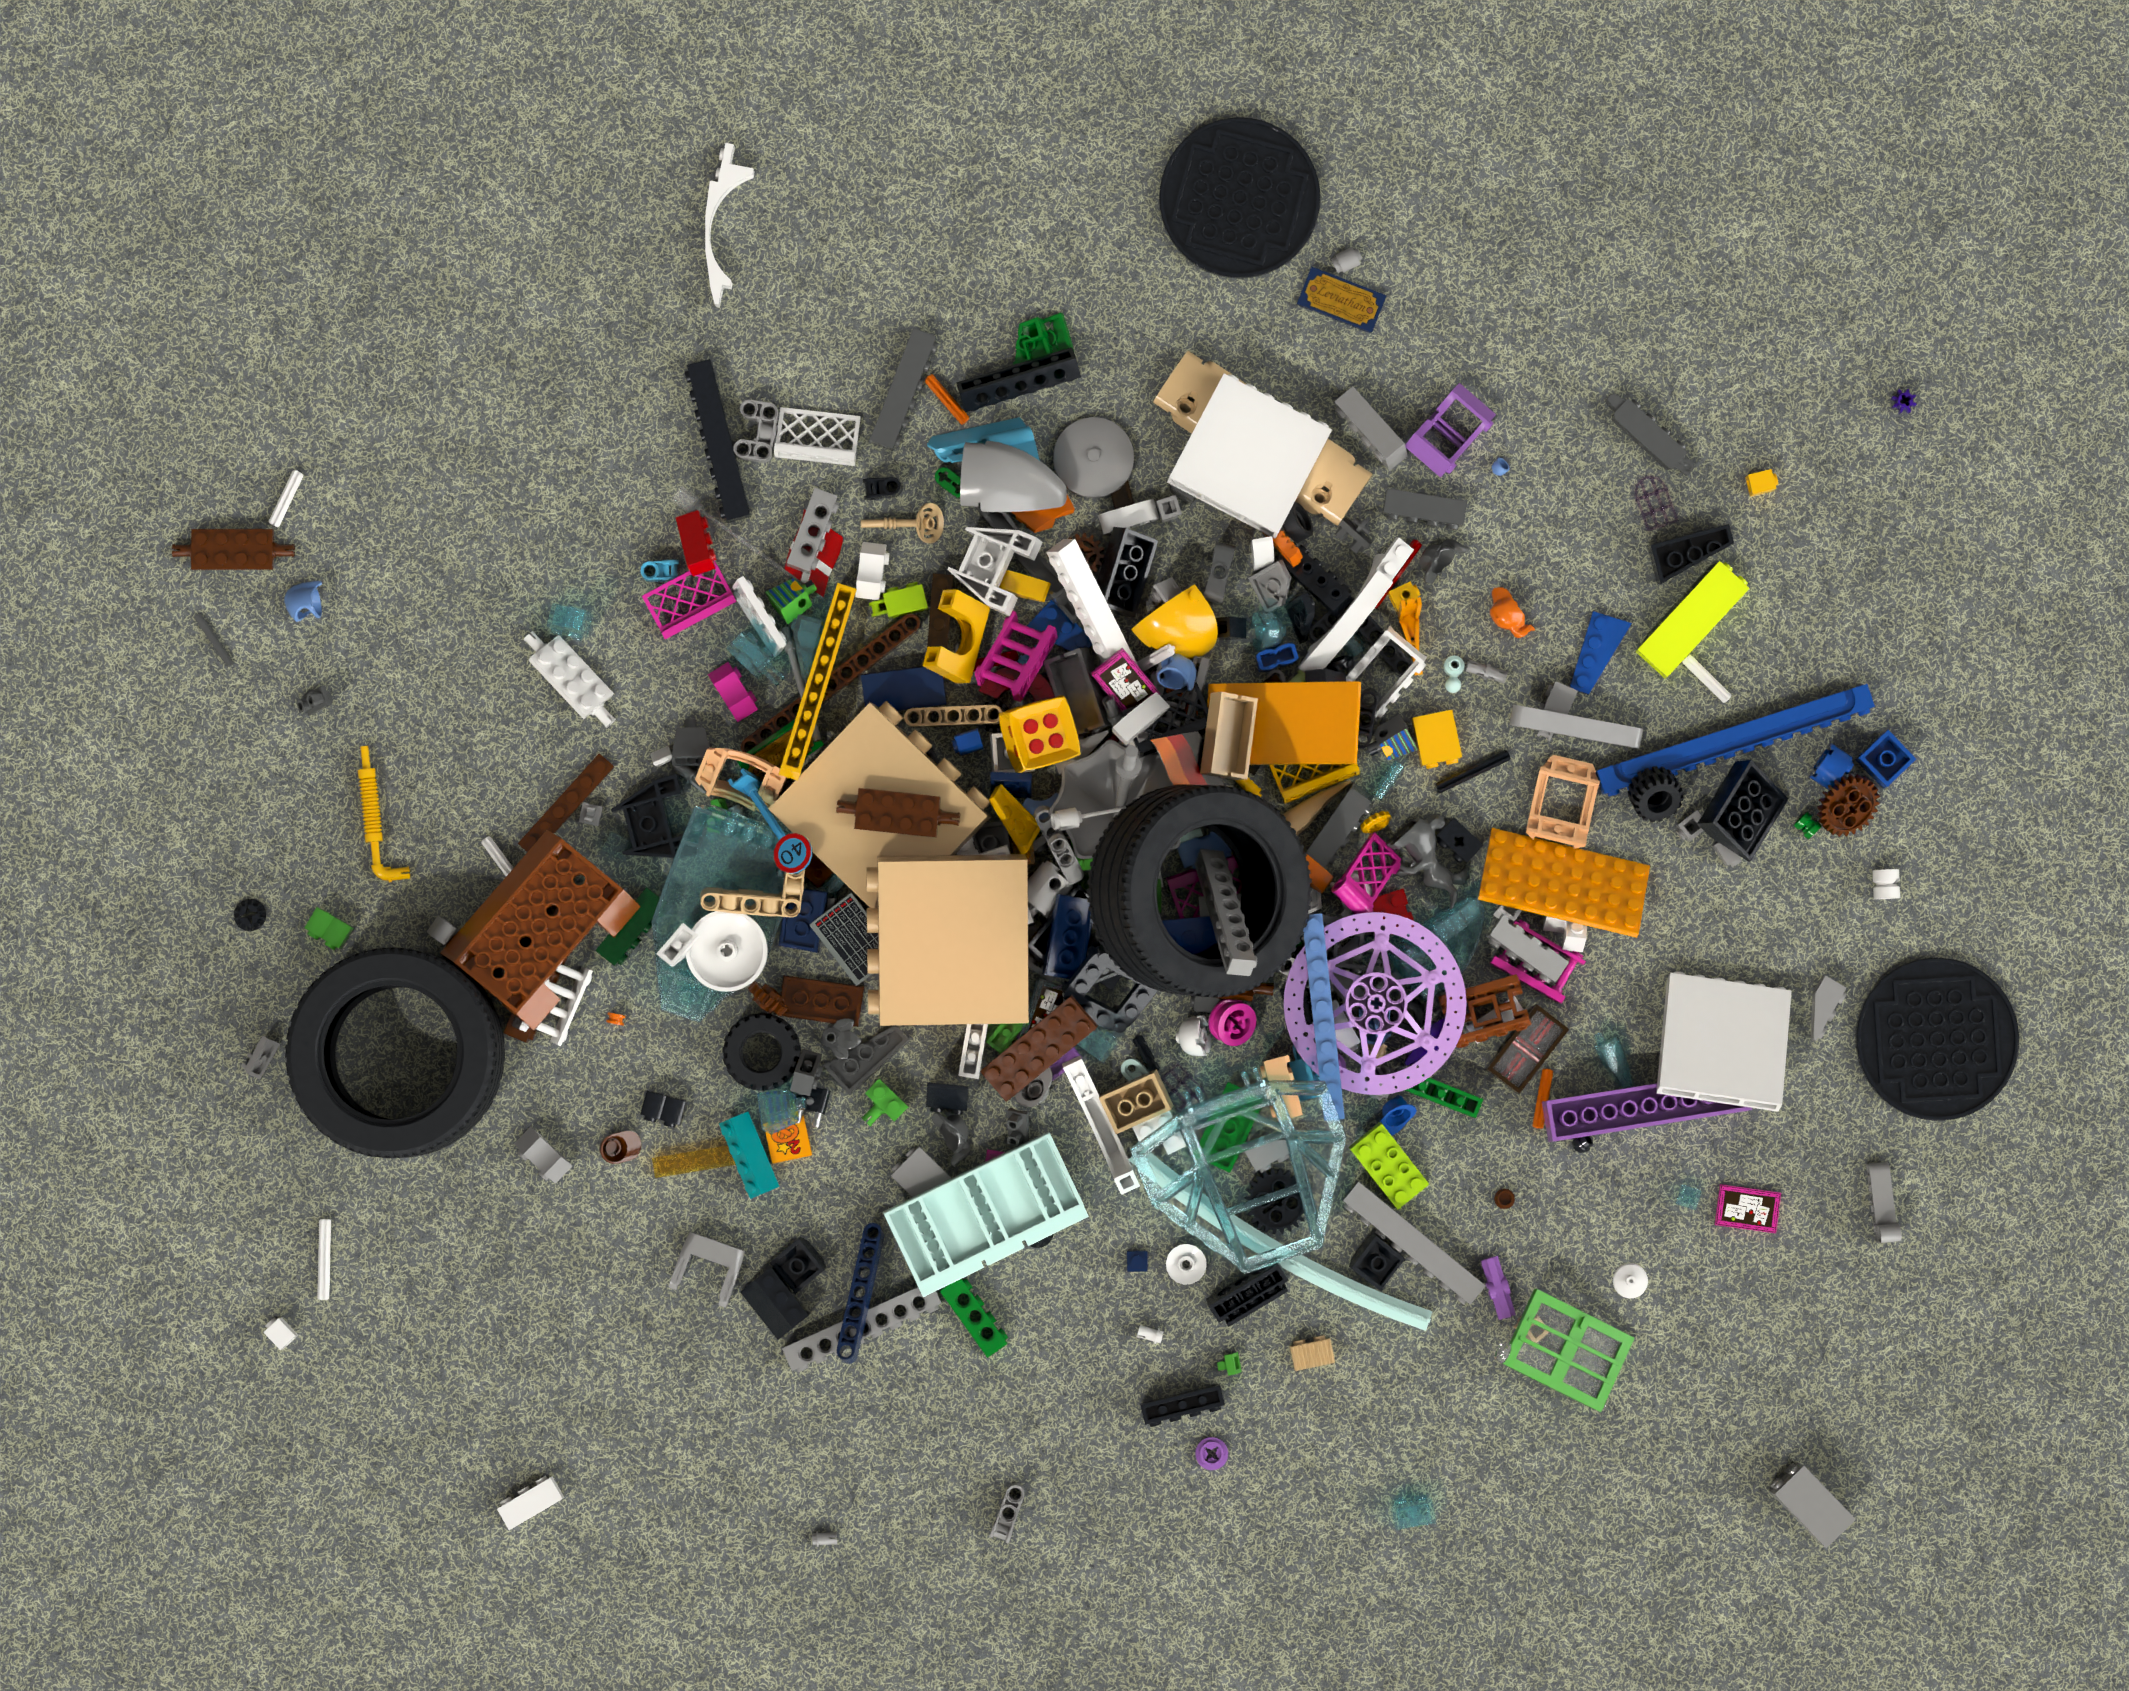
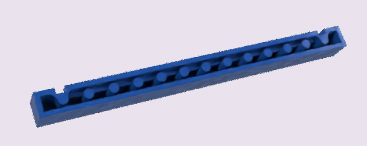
M1864 684L1597 770L1596 776L1600 780L1599 786L1602 795L1614 796L1620 793L1619 789L1627 787L1629 791L1628 786L1632 783V778L1637 777V773L1640 771L1641 773L1644 772L1646 768L1652 769L1653 766H1657L1659 769L1660 767H1665L1666 770L1669 769L1676 776L1678 775V770L1685 769V772L1697 769L1696 765L1703 762L1707 766L1716 763V758L1722 756L1724 760L1736 756L1735 752L1742 750L1744 754L1755 750L1754 746L1762 744V747L1774 744L1773 740L1778 738L1785 741L1793 738L1794 733L1800 732L1803 735L1812 732V727L1818 725L1822 729L1831 726V721L1839 719V722L1850 720V715L1856 713L1859 716L1871 713L1870 709L1875 707L1868 684Z

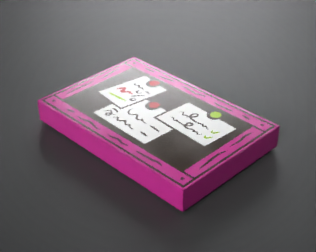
M1123 647L1091 672V675L1106 693L1114 696L1116 705L1122 711L1141 704L1156 692L1160 695L1158 689Z
M1720 1184L1714 1225L1776 1233L1781 1193Z

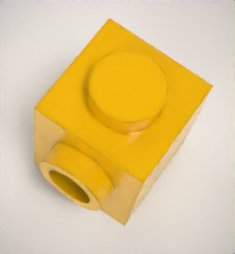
M1411 581L1388 592V597L1396 612H1398L1401 600L1406 602L1407 599L1415 598L1416 601L1419 598L1418 596L1421 595L1416 584L1412 585Z

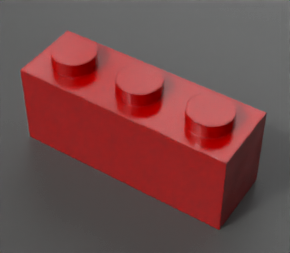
M699 510L675 517L686 564L692 576L716 569L714 561L717 560L714 549L710 547L713 541L710 533H707L706 528H709L706 517H702Z

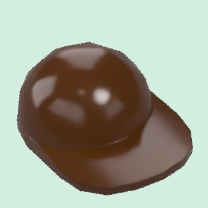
M631 1130L609 1134L602 1139L599 1145L601 1157L611 1164L631 1161L639 1155L641 1150L640 1137Z

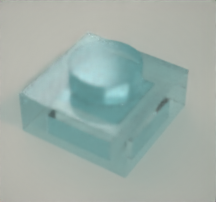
M1681 1185L1675 1204L1696 1210L1702 1191Z

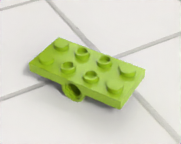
M1381 1122L1348 1147L1397 1210L1429 1185Z

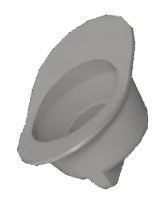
M1050 1067L1015 1095L1017 1102L1021 1106L1026 1108L1034 1107L1044 1102L1047 1098L1052 1082V1070Z

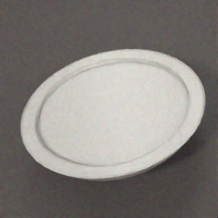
M1627 1263L1615 1271L1613 1285L1621 1296L1636 1298L1646 1290L1648 1277L1642 1267L1637 1264Z

